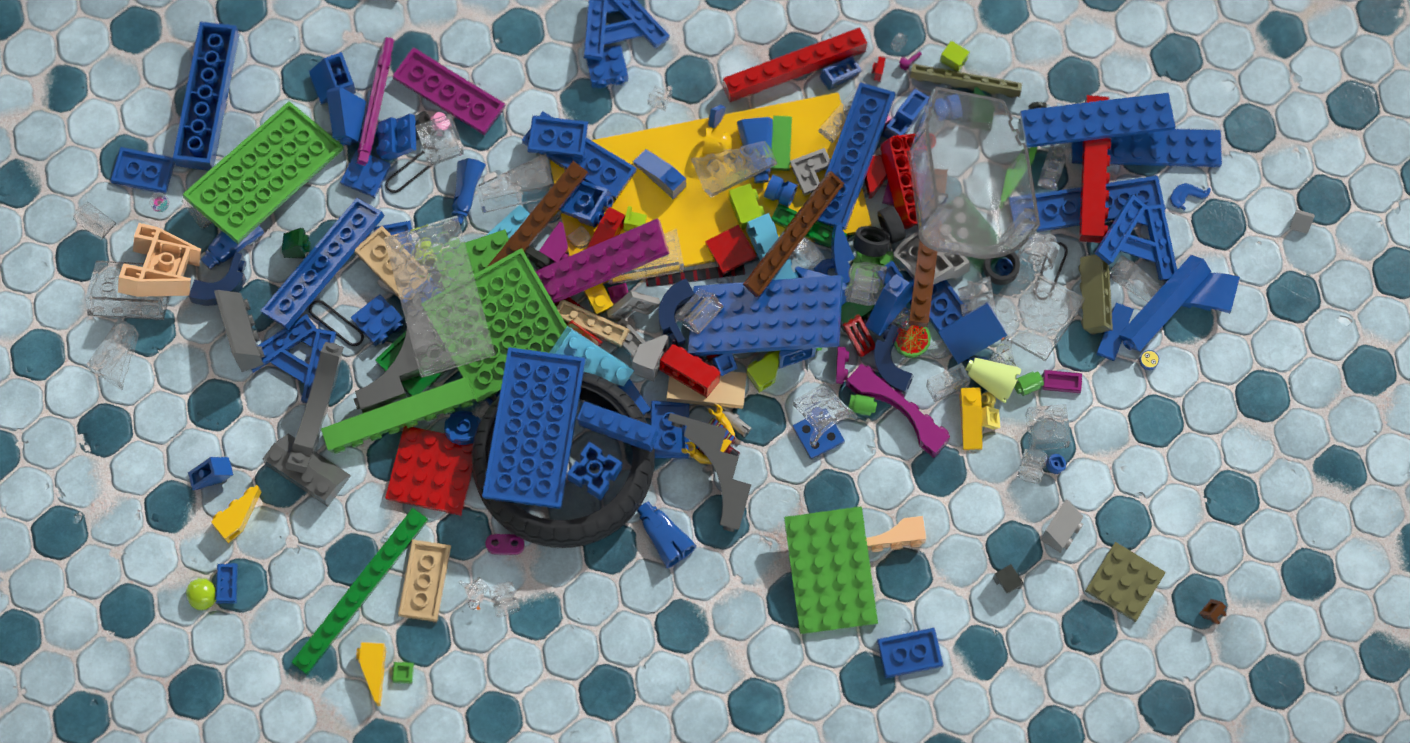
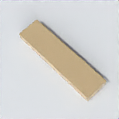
M561 300L557 306V310L565 323L569 324L573 320L592 335L620 348L630 332L628 328L568 301Z

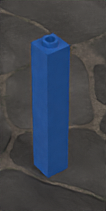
M1190 255L1124 328L1119 336L1123 340L1122 344L1127 349L1140 352L1212 272L1203 258Z

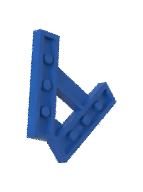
M637 0L588 1L584 59L602 61L605 44L644 36L656 49L670 38V35ZM620 11L628 19L627 21L606 25V13Z
M1135 195L1129 196L1095 251V254L1108 265L1113 263L1119 251L1155 262L1159 281L1169 280L1177 271L1164 205L1147 206ZM1137 223L1148 227L1150 241L1130 235Z
M306 314L296 320L289 330L284 328L258 345L262 346L265 357H262L264 365L251 370L254 373L268 363L283 370L305 384L301 402L307 404L321 350L325 342L335 343L337 334L334 331L317 329ZM300 342L312 347L309 364L289 353L288 350Z

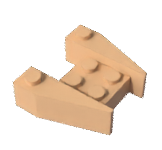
M139 223L134 234L133 252L146 254L147 257L143 267L123 264L119 275L118 293L136 297L189 296L191 278L183 276L187 264L200 266L201 249L158 227Z

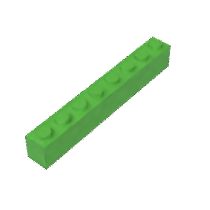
M464 377L321 428L328 451L337 454L345 451V447L363 445L365 440L371 439V441L380 439L382 434L387 432L389 434L397 433L404 426H407V428L418 425V421L424 419L425 421H431L436 419L438 414L443 413L447 415L455 412V408L461 406L462 408L470 407L477 399L470 379Z

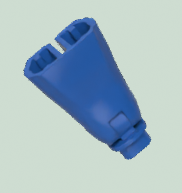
M769 117L742 119L737 122V128L751 176H754V183L769 182L772 165L773 119Z
M466 158L457 161L456 191L452 204V215L454 216L452 223L455 225H462L464 218L468 216L471 210L475 188L486 166L485 163L479 160Z
M258 226L237 244L221 230L200 260L211 270L216 264L219 266L221 263L231 259L235 252L238 253L264 234V231Z
M649 501L639 507L637 510L640 514L639 518L666 568H671L696 549L697 545L663 511L657 509L656 506H652Z

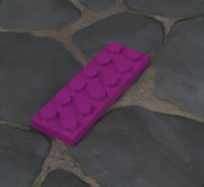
M414 47L392 75L393 79L483 135L487 133L506 107L504 102Z

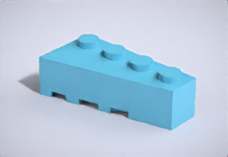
M769 213L749 221L746 227L747 234L760 261L779 237ZM790 258L786 260L772 280L799 278L796 272L793 273Z
M569 326L565 328L549 352L585 358L584 372L595 374L621 386L626 384L634 372L630 366Z

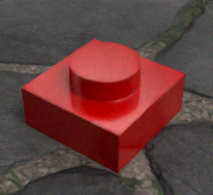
M879 56L877 63H873L871 73L875 74V81L881 82L886 61L885 57Z

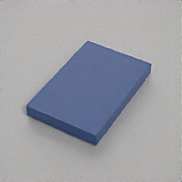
M532 115L527 152L584 159L588 122Z
M120 147L111 183L166 194L175 162L173 157Z
M988 302L938 331L958 364L1008 335Z
M651 401V425L657 427L659 434L654 445L655 458L689 459V453L684 454L681 451L682 448L689 449L688 445L685 444V442H689V439L684 436L687 426L683 425L682 428L671 425L672 421H668L670 413L689 418V404Z
M935 627L877 639L885 679L944 666Z

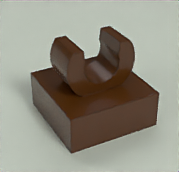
M1211 599L1199 614L1203 619L1220 624L1217 618L1219 615L1227 616L1224 611L1226 606L1222 601Z

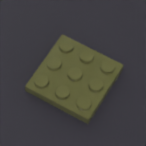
M1115 542L1085 592L1136 622L1166 572Z

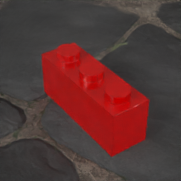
M672 344L660 359V371L706 398L720 383L721 372L716 367L706 364L699 357L689 354L682 347Z

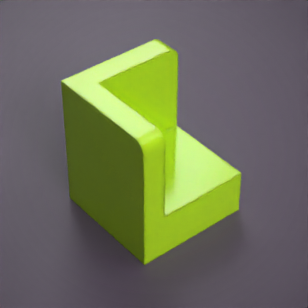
M950 41L941 54L940 62L959 72L968 60L970 51Z
M628 206L624 220V231H629L645 224L647 215L632 212V207Z

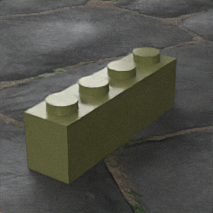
M1096 254L1081 257L1079 272L1081 274L1080 290L1082 292L1080 304L1083 310L1082 327L1090 334L1112 331L1109 265Z

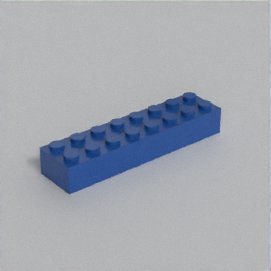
M201 21L199 23L173 154L176 167L209 171L215 165L240 36L237 26Z

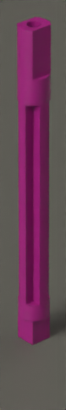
M386 37L383 40L381 53L378 57L359 143L356 163L364 166L368 163V158L371 154L391 63L394 39Z

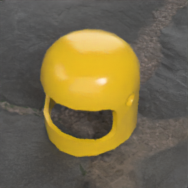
M706 128V139L702 155L719 159L727 157L732 147L731 136L724 132L722 138H714L711 136L712 129Z

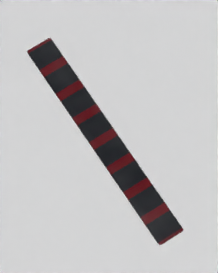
M743 264L724 275L719 267L646 275L645 277L648 287L673 284L685 278L690 282L745 275V269Z

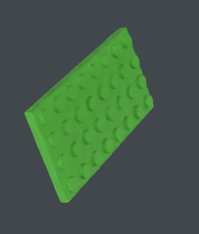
M288 101L183 193V198L239 244L343 151L344 146Z

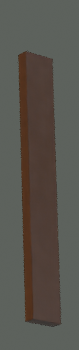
M832 171L826 174L743 283L755 297L761 295L844 185Z

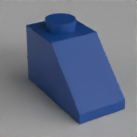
M210 457L189 471L188 475L192 490L222 483L233 476L229 457Z

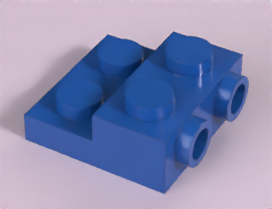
M621 45L604 48L602 61L586 59L592 88H604L610 84L621 85L628 81V72Z
M409 113L397 119L390 117L378 122V128L375 133L378 137L379 145L376 147V152L380 158L391 161L416 150L415 115Z
M583 181L561 207L560 211L562 214L577 218L580 223L596 228L606 209L612 207L613 195L609 189Z
M381 294L351 316V320L375 347L378 344L385 343L389 338L388 336L393 332L397 333L403 328V324H405L403 317Z

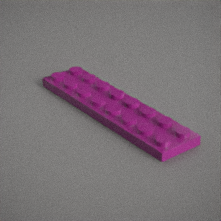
M657 218L535 272L553 303H557L670 253L661 222Z

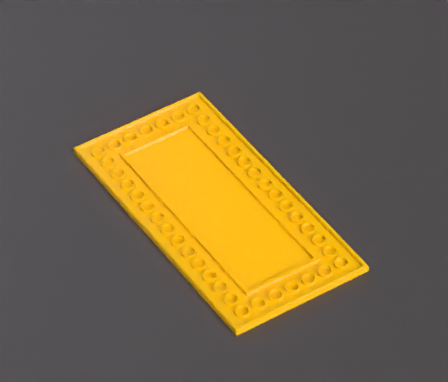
M839 92L724 114L721 122L715 128L708 126L709 118H703L591 140L637 168V171L616 200L613 199L611 208L626 215L627 208L630 206L632 207V212L647 215L646 223L658 218L661 222L670 253L602 284L716 262L705 241L739 225L729 200V190L751 184L752 189L757 191L758 205H762L764 213H769L772 218L779 202L777 199L772 201L764 197L769 182L754 183V176H751V171L747 166L737 122L742 119L761 117L773 119V116H791L790 161L825 148L831 161L846 121ZM706 128L712 129L711 136L714 138H722L724 132L731 136L732 147L727 157L719 159L702 155L706 139ZM645 149L672 165L686 178V187L674 199L633 163ZM549 160L555 184L566 169ZM791 165L790 171L771 170L770 168L769 181L775 175L782 178L785 183L790 181L798 185L794 199L788 207L798 212L811 194L803 195ZM827 169L816 173L819 182L825 177ZM862 188L846 230H843L847 236L855 234L859 227L871 226ZM560 211L569 256L587 249L596 228L580 223L577 218L562 214ZM775 224L776 232L780 236L785 228ZM623 227L622 231L620 232V234H622V233H624V232H627V231H624V227ZM746 229L742 230L756 254V251L751 243V240L747 234ZM804 237L798 245L815 241Z

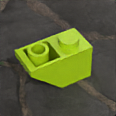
M769 351L762 360H755L748 365L747 376L759 393L775 383L780 351Z

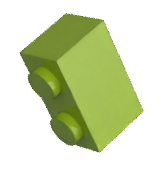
M751 184L729 190V200L741 230L746 229L749 221L765 215L762 205H758L757 191L752 189Z

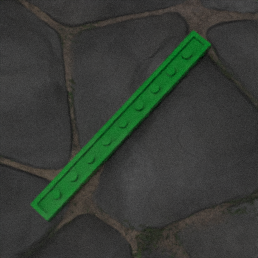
M414 508L409 511L291 661L294 666L307 675L310 673L412 543V539L414 540L429 521L428 518Z

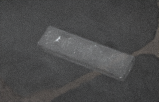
M859 84L818 130L831 143L834 142L843 129Z

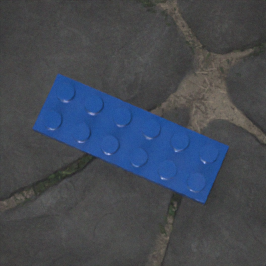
M542 111V113L539 115L543 117H552L544 111ZM530 129L522 139V143L528 146ZM586 138L584 159L541 154L564 169H567L573 161L589 173L584 181L609 189L615 200L637 171L636 167Z

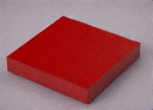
M739 225L705 241L707 248L723 275L757 257Z

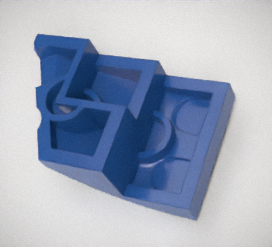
M1211 272L1181 306L1187 308L1194 306L1208 311L1215 309L1230 314L1240 277Z

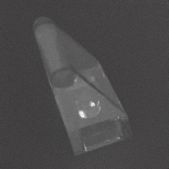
M699 289L674 317L694 333L700 334L724 306L712 293ZM703 297L704 299L695 307V309L687 317H684Z

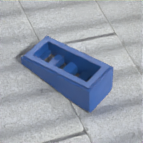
M851 56L822 69L820 79L827 89L831 90L861 73L862 69Z

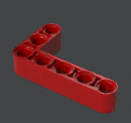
M930 133L896 135L884 141L880 146L894 207L901 218L904 229H909L922 221V212L908 156L923 154L935 146V139Z

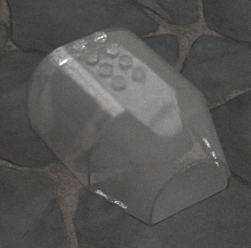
M935 87L930 94L911 145L908 159L919 238L925 246L932 250L981 259L1002 257L1024 246L1040 226L1028 148L1025 143L1021 144L1018 138L1020 132L1018 129L1014 130L1011 124L1013 118L1004 100L942 87Z

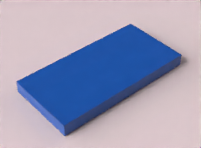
M914 279L909 281L912 288L914 286ZM947 280L933 285L929 322L938 333L942 328L970 313Z

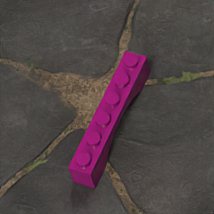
M861 363L847 379L846 386L855 394L874 397V399L881 400L898 409L913 426L919 446L933 458L949 442L950 435H948L949 432L944 427L937 426L931 416L928 414L924 415L919 411V407L915 403H909L899 390L892 389L884 378L876 376L875 371L871 367H865Z

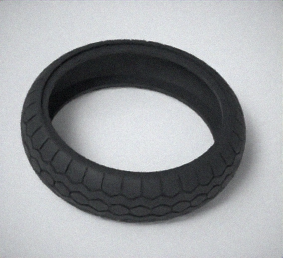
M587 372L583 373L579 399L648 424L639 407L622 389L600 376ZM500 395L493 401L482 417L475 434L472 448V471L480 498L487 510L504 528L523 540L537 545L553 548H572L588 545L608 537L625 525L637 512L652 482L655 465L654 447L652 452L631 445L633 451L632 466L620 492L602 509L582 518L572 520L545 519L525 511L514 502L483 498Z

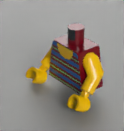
M714 404L717 411L714 413L712 409H709L708 412L716 417H712L708 424L727 429L721 452L739 456L740 452L733 448L736 438L732 425L724 413H722V407ZM685 442L689 449L682 448V453H690V456L700 464H712L695 443Z

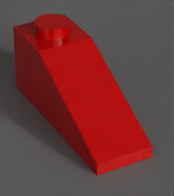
M608 207L587 249L618 236L624 227L626 215Z

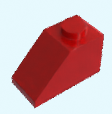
M882 155L873 156L865 177L869 199L874 197L887 179Z

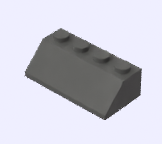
M214 291L230 348L241 372L264 365L262 357H265L262 346H258L257 343L260 341L258 332L253 330L255 321L252 314L249 315L248 310H251L248 299L244 300L241 293Z
M286 434L276 441L262 458L265 465L328 507L351 475L315 451L305 474L286 469L295 440L293 436Z

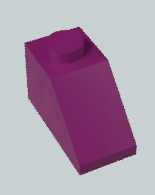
M562 222L557 224L539 250V252L548 256L554 263L569 257L568 244Z

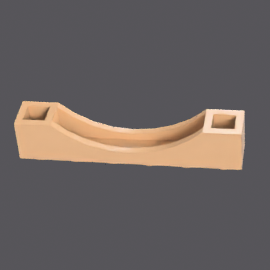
M923 516L903 518L889 531L878 536L866 538L868 550L880 552L883 551V548L891 547L892 550H898L907 545L913 548L922 546L926 541Z

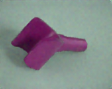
M919 51L910 57L909 60L902 57L898 67L907 71L922 53Z

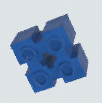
M588 442L580 454L581 463L575 461L568 471L567 477L570 482L580 488L586 485L589 494L602 500L609 489V479L615 481L621 472L622 462L610 454L605 458L602 449ZM598 469V473L593 474L591 470L595 471Z

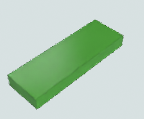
M773 116L771 170L790 171L791 116Z

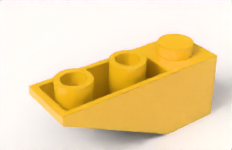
M258 485L254 488H248L240 499L233 500L223 512L219 511L213 516L212 525L227 543L244 531L261 494Z

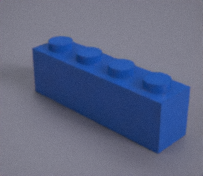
M585 401L577 417L578 424L581 427L652 452L659 435L658 429L655 426Z

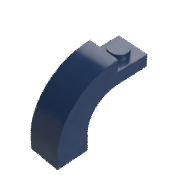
M235 252L230 269L221 280L210 283L194 279L188 296L191 303L214 306L218 305L214 291L223 290L239 293L247 280L244 273H242L246 268L243 254Z
M686 278L667 290L659 306L660 331L662 335L668 334L671 343L676 344L677 347L685 346V338L676 324L675 315L681 307L691 303L695 297V293Z
M891 325L890 329L887 328L884 333L883 339L885 341L883 342L878 339L876 341L874 350L875 363L882 378L892 388L907 394L914 376L912 373L898 368L892 361V349L900 329L895 325Z

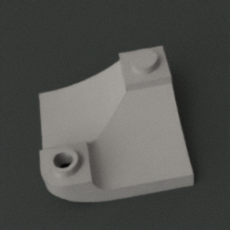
M940 226L933 285L950 278L955 280L970 271V262L959 251V245L942 226ZM921 230L906 238L894 251L895 263L901 269L904 268L913 279L915 278Z

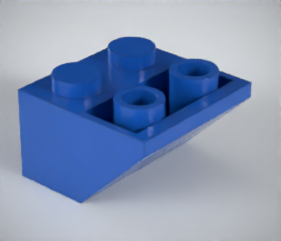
M342 52L323 58L309 71L321 105L328 103L327 89L342 87L353 94L356 93Z

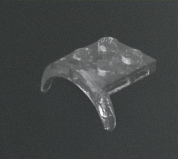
M825 383L793 400V406L814 427L810 438V445L812 447L816 446L821 435L835 423L848 418H853L856 422L859 421L855 412L848 408Z

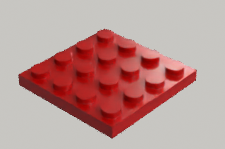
M404 426L385 497L386 500L462 516L473 472V443L458 445L451 442L445 433Z

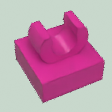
M626 283L608 288L613 305L628 293Z

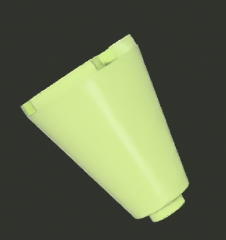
M975 358L974 361L969 360L965 369L968 371L967 375L1003 403H1006V399L1010 397L1017 382L1015 378L1017 374L1020 375L1021 369L1016 366Z

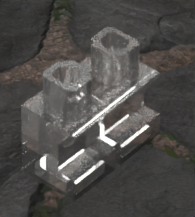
M990 276L982 278L983 281L979 282L967 281L968 286L958 288L960 301L966 299L971 301V303L961 304L963 316L987 302L997 316Z

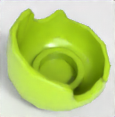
M198 578L188 584L186 598L191 607L196 610H206L212 607L216 601V589L209 580Z

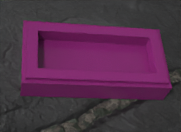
M1044 370L1042 390L1081 394L1082 373Z

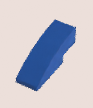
M914 89L886 126L883 136L889 139L896 135H906L930 101V97Z
M837 222L834 223L832 231V261L835 274L842 275L843 282L848 283L855 279L848 263L855 259L841 224Z

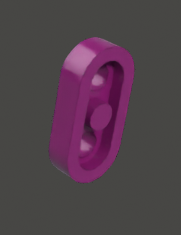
M838 347L836 384H844V380L847 381L848 369H845V362H849V351H846V347Z
M491 534L485 542L487 551L494 555H518L525 548L524 540L514 534ZM494 540L499 542L497 546L492 545ZM517 541L518 545L512 546L511 543Z

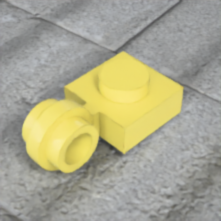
M986 392L981 395L983 406L982 426L993 430L999 429V410L994 408L996 398L991 393Z

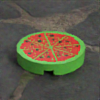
M909 321L899 324L897 327H899L900 332L894 344L897 352L908 358H916L926 353L931 341L928 328L909 325Z

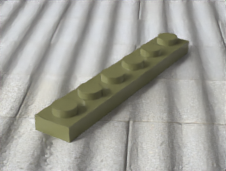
M912 64L910 78H914L916 81H931L937 85L948 84L954 88L964 87L972 91L977 87L981 91H987L989 94H1004L1010 98L1020 97L1022 83L918 64Z

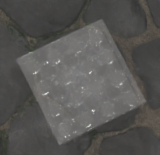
M1020 263L1018 276L1013 282L1004 285L992 303L991 308L1008 334L1004 339H1008L1009 342L1046 362L1081 309L1085 298Z

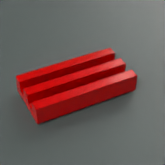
M856 315L848 323L842 324L859 357L862 358L875 349V343L860 315ZM858 322L862 332L864 333L870 345L869 348L867 347L855 323ZM850 327H852L853 331L855 332V334H856V336H857V338H858L860 344L862 345L864 351H862L861 347L859 346V344H858V342H857V340H856L854 334L852 333Z

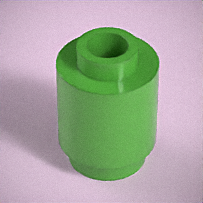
M1032 371L1016 378L1017 382L1014 388L1018 394L1021 393L1022 396L1039 390L1044 385V382L1038 371L1035 373Z
M851 394L848 409L853 410L854 413L870 416L871 413H875L877 402L874 401V397Z

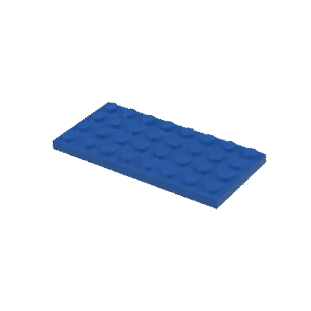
M842 275L771 280L759 297H755L743 285L744 282L698 285L693 288L695 297L692 299L688 353L693 356L839 347L843 289Z
M508 347L483 498L561 509L585 358Z

